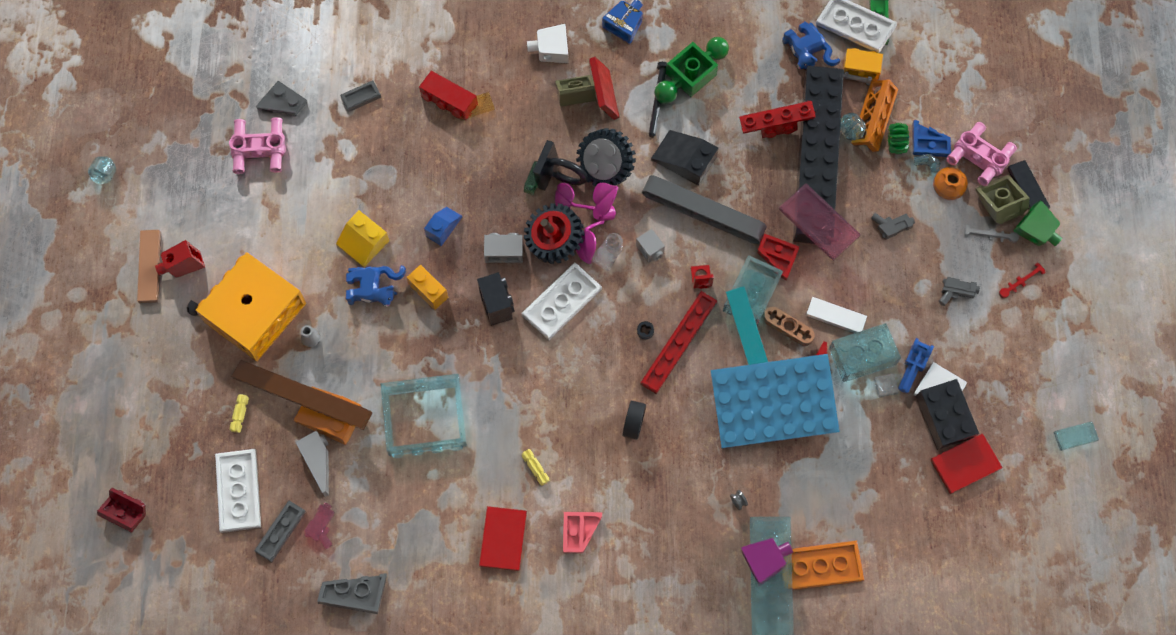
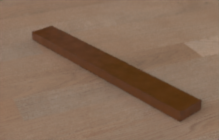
M240 360L231 376L235 380L361 430L365 429L373 414L371 410L243 360Z

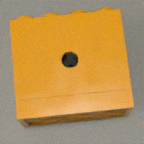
M246 252L237 259L235 266L224 274L222 281L211 289L208 297L200 301L196 312L205 324L257 362L302 310L306 302L299 289Z

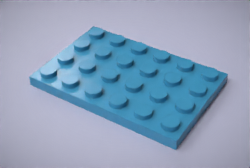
M828 354L711 370L722 448L840 432Z

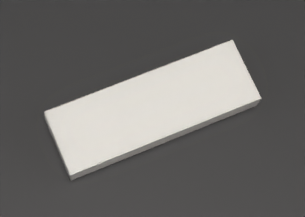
M812 297L806 314L808 317L861 335L867 318L863 314Z

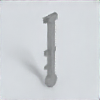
M846 71L843 73V78L864 82L866 85L871 83L872 77L870 76L864 78L848 74L849 72Z
M970 225L965 226V237H969V234L989 236V240L997 237L1000 238L1001 242L1004 239H1009L1012 243L1017 242L1019 239V235L1015 232L1004 234V231L997 233L994 232V229L983 231L970 229Z

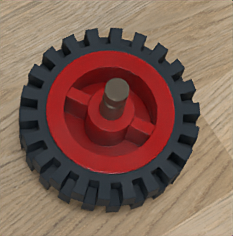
M551 203L550 208L544 205L543 211L538 208L536 216L533 213L530 217L533 220H527L526 222L528 228L524 227V232L527 234L524 235L526 246L536 258L541 259L545 263L548 261L550 264H554V261L559 264L562 263L561 259L569 260V254L573 257L575 249L579 251L581 247L578 244H583L584 240L581 236H584L585 232L582 230L584 226L580 218L572 209L566 205L564 207L558 203V206H556L554 203Z

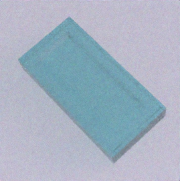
M1092 421L1054 432L1060 451L1099 440Z

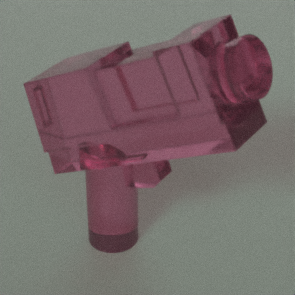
M326 502L318 507V512L305 529V537H311L316 542L320 540L325 549H328L332 546V543L327 537L329 532L327 525L333 517L334 511L330 510L332 506Z

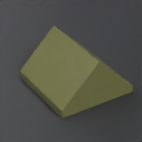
M591 75L555 81L560 107L596 101V90Z

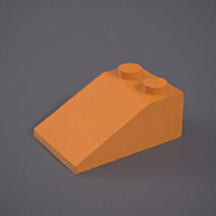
M312 387L314 389L320 390L322 392H325L327 394H330L332 396H335L337 398L343 399L345 401L362 407L361 404L356 403L346 397ZM303 406L300 407L293 420L344 445L347 444L355 429L354 426Z

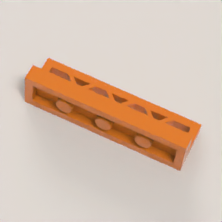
M890 79L871 81L851 141L853 146L867 145L872 152L879 151L898 92V88ZM881 86V89L874 94L875 88ZM876 100L875 106L869 110L870 104ZM871 116V120L864 125L865 120ZM866 131L865 138L859 139L860 135Z

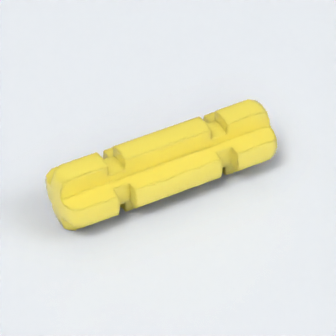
M239 394L237 396L236 402L238 404L235 405L232 416L233 422L230 424L232 432H241V423H243L246 412L245 405L248 404L249 397Z
M530 449L524 451L522 458L527 462L534 476L537 477L541 486L547 484L549 477L544 473V469L536 457L534 458Z

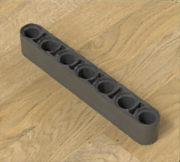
M654 175L649 176L642 190L643 196L753 244L760 243L767 228L766 224L760 220Z

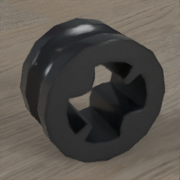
M648 321L639 323L637 326L638 336L644 340L652 338L654 335L652 323ZM644 326H645L647 329H648V328L651 329V330H649V334H647V335H646L645 332H643V333L640 332V331H642V327H644Z

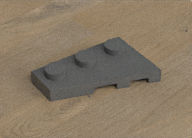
M387 573L372 577L362 576L358 579L322 582L317 602L321 605L378 614Z

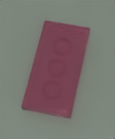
M807 184L802 186L779 207V210L833 261L861 235Z

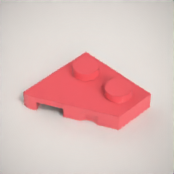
M564 512L563 553H584L602 518V512Z

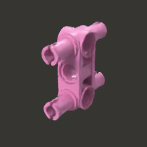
M272 118L271 133L245 134L246 121L243 119L234 120V134L229 141L233 158V173H245V158L270 157L271 172L278 173L282 171V157L286 152L285 136L282 133L283 120L281 118ZM280 143L278 146L273 147L274 144Z
M977 122L970 131L962 133L960 139L954 145V150L946 159L949 164L956 165L962 157H965L984 170L977 180L982 186H987L993 177L1002 174L1004 168L1009 164V158L1017 150V147L1014 143L1008 142L1001 151L980 138V135L986 130V126L981 122Z

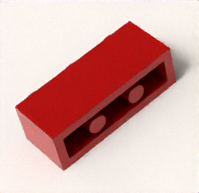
M433 71L429 72L419 86L421 97L424 100L432 101L440 109L450 111L458 119L467 120L478 105L475 94Z

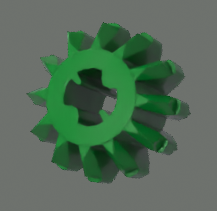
M890 124L888 129V147L891 153H907L909 148L907 124Z

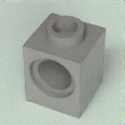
M653 229L636 238V247L648 263L652 260L657 261L664 255L665 245Z

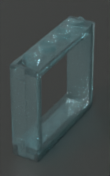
M459 374L380 383L386 450L389 456L401 458L404 454L412 453V455L418 456L427 451L440 453L443 452V449L457 451L467 447ZM455 388L460 438L394 447L390 395Z

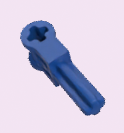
M918 338L915 339L904 363L908 366L898 386L901 392L908 393L918 371L922 372L934 348L933 345L929 346L920 342Z

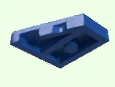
M914 120L912 123L913 155L947 157L951 154V137L938 133L937 130L931 127L928 129L920 125L919 121Z

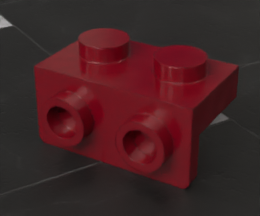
M111 488L108 499L97 510V516L132 533L146 516V505L140 499H134L122 490Z

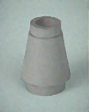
M309 325L303 326L301 329L302 344L307 347L317 345L320 340L318 331Z

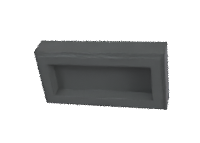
M373 80L340 95L348 112L382 98Z

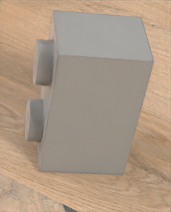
M490 233L489 235H484L485 263H523V236L518 233H509L508 235Z

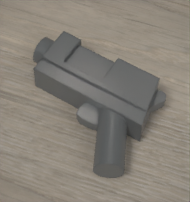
M876 213L871 217L873 221L879 224L877 229L885 239L896 236L904 230H909L915 224L914 218H909L907 213L893 220L891 217L884 219Z
M947 277V279L942 281L944 286L941 292L944 295L938 302L945 306L950 298L957 299L958 296L973 299L975 293L979 294L980 286H977V282L970 283Z

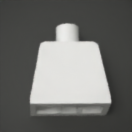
M565 24L538 30L537 40L527 41L528 52L538 51L539 60L543 62L568 63Z

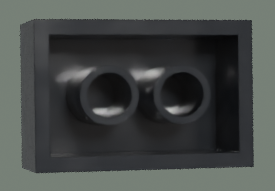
M958 379L923 389L916 395L937 450L972 439L979 434Z

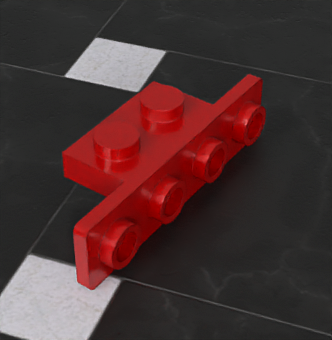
M812 101L743 115L739 119L743 134L760 130L762 138H773L776 135L792 134L798 131V122L814 119L815 112Z

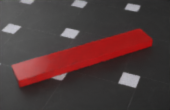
M702 291L699 293L640 382V385L655 394L659 392L716 305V299Z

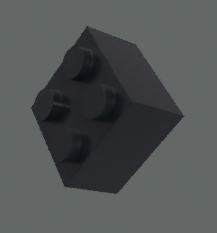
M497 272L478 278L479 293L490 325L493 326L512 320V313L515 312L511 294L509 295L505 277L501 278L500 273Z

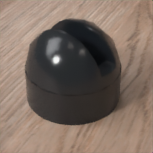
M190 300L187 305V312L192 316L199 315L196 312L198 304Z

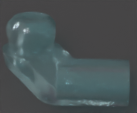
M927 154L914 157L915 166L927 164L932 172L940 170L941 163L934 156Z

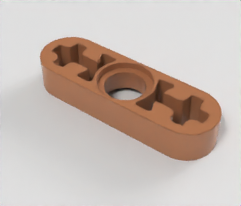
M776 307L766 309L763 319L767 325L802 346H808L813 342L815 333L810 327ZM775 313V318H773L772 320L769 319L770 315ZM781 317L784 318V319L782 320L781 324L778 325L779 320L781 319ZM791 322L794 325V329L792 331L786 330L784 323ZM799 327L800 330H799V332L797 333V336H796L795 333H796V331H797V328ZM808 333V338L802 339L803 335Z

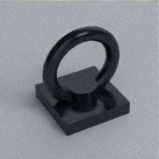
M546 141L533 170L538 189L546 191L552 176L570 185L585 184L588 180L586 172L577 164L559 158L554 142ZM558 167L568 168L578 174L580 178L564 175L558 171Z

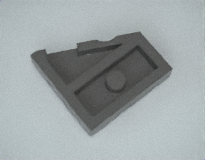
M277 81L256 105V108L259 111L264 109L271 110L273 113H286L287 115L297 116L308 102L304 97L280 81Z

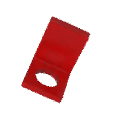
M709 265L691 266L693 289L712 287L714 274H710ZM698 270L706 272V275L696 276L695 274Z

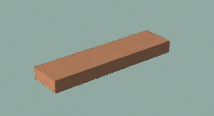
M140 230L138 303L158 302L159 274L155 269V265L160 263V230Z

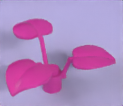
M560 183L557 185L555 192L556 206L559 203L564 207L565 205L568 206L570 209L571 206L593 210V217L598 220V222L584 229L585 234L581 236L584 240L583 244L579 243L578 245L581 248L579 251L576 250L578 256L585 263L591 264L596 249V237L589 230L604 224V221L615 218L616 211L612 204L619 187L607 183L597 184L593 192V200L596 205L593 207L573 203L575 194L572 187L566 183Z

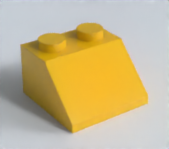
M358 210L345 224L336 245L361 266L365 267L389 242V238L385 230Z

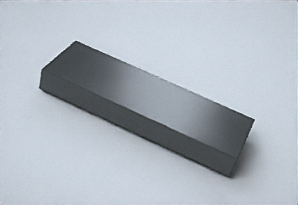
M289 500L254 551L270 562H273L306 511Z

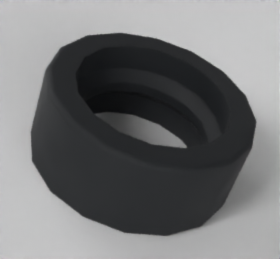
M631 400L624 423L623 437L638 440L646 404Z

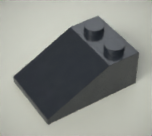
M669 130L651 157V160L699 186L717 158L719 148L704 139Z

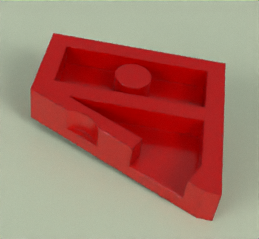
M764 233L757 253L787 281L800 246Z

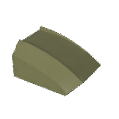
M1009 175L990 181L987 186L981 185L975 189L984 207L996 223L1003 224L1013 218L1022 216L1029 208L1030 198Z

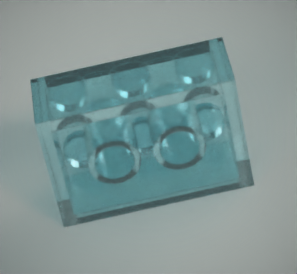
M748 255L731 290L745 286L758 327L783 271ZM727 298L723 312L733 316Z
M886 323L833 340L829 346L843 383L895 366L901 359Z

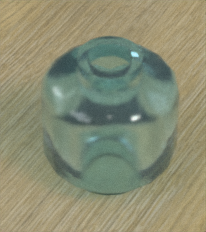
M849 113L841 118L840 132L847 139L856 140L864 135L866 124L859 115Z
M107 156L96 157L88 168L90 179L97 184L109 183L116 172L113 160Z

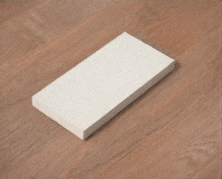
M830 0L817 19L816 25L869 50L880 53L896 28L897 22L849 0Z
M574 263L522 312V316L545 338L550 340L602 290V286L579 265Z
M250 449L215 454L220 532L261 528L256 450Z

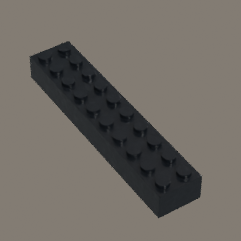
M808 65L806 68L803 102L812 101L815 118L801 121L793 242L831 245L834 237L844 69Z

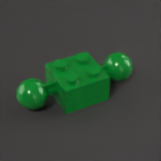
M713 37L706 45V52L694 42H691L667 63L666 75L672 80L662 81L656 85L654 90L656 100L662 104L672 103L677 97V90L679 88L690 97L696 94L717 76L718 64L714 60H721L727 56L729 52L728 42L722 37Z

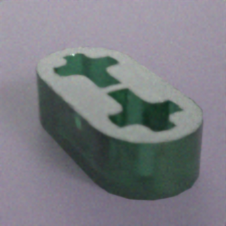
M534 161L526 179L524 193L534 195L538 187L533 174L537 161Z

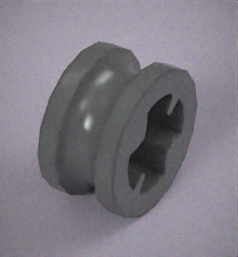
M737 490L735 495H730L733 504L738 510H741L742 506H748V502L740 490Z

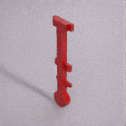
M1037 262L1035 270L1023 278L1018 276L1016 278L1018 281L1014 284L1009 282V288H1002L999 291L1000 297L1007 298L1012 290L1016 293V287L1019 285L1026 286V280L1039 271L1042 275L1045 274V269Z

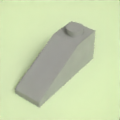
M315 431L296 441V444L319 488L326 497L329 495V452L326 448L329 444L324 434L320 436Z

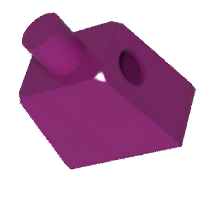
M773 538L741 547V553L758 586H761L786 567L784 557L793 553L789 542L777 546Z

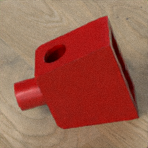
M187 240L162 252L161 258L163 262L155 265V269L160 276L169 272L174 277H181L205 268L201 252Z

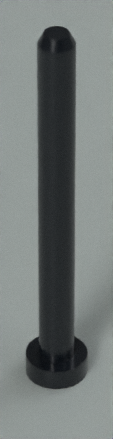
M661 61L657 63V69L659 70L657 84L665 81L667 62ZM654 98L649 128V137L652 138L656 135L661 103L656 98Z

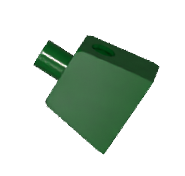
M1042 201L1035 203L1013 230L1037 246L1043 245L1047 241L1053 246H1057L1062 240V237L1055 232L1060 226V221Z

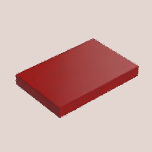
M595 56L589 58L598 105L612 119H618L620 117L610 70Z
M983 433L931 458L933 466L950 494L1003 468Z
M487 506L479 567L520 571L527 517L526 510Z

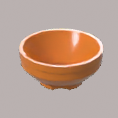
M954 167L941 169L933 180V187L936 193L947 200H955L963 196L968 185L965 174ZM948 176H956L958 182L955 184L950 183Z

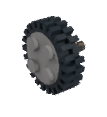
M604 128L591 132L582 139L583 142L579 144L581 149L577 150L576 153L580 157L576 158V162H580L581 165L579 166L586 172L588 183L593 182V186L599 183L616 186L626 181L627 177H630L632 174L630 171L634 170L635 167L632 163L636 162V158H633L632 155L636 153L635 150L631 151L630 147L633 144L632 142H627L629 138L627 136L623 137L622 132H616V129L609 130V128Z

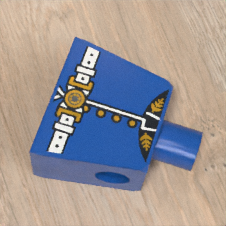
M633 0L631 4L620 1L602 18V28L631 44L642 23L643 13L640 9L643 4L639 0Z

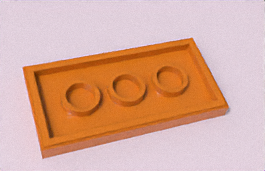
M857 540L792 549V554L784 557L786 567L780 571L784 591L864 581Z

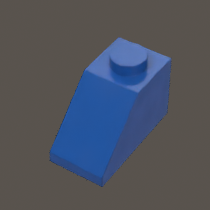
M448 207L438 211L424 228L426 237L442 246L461 220L462 215Z

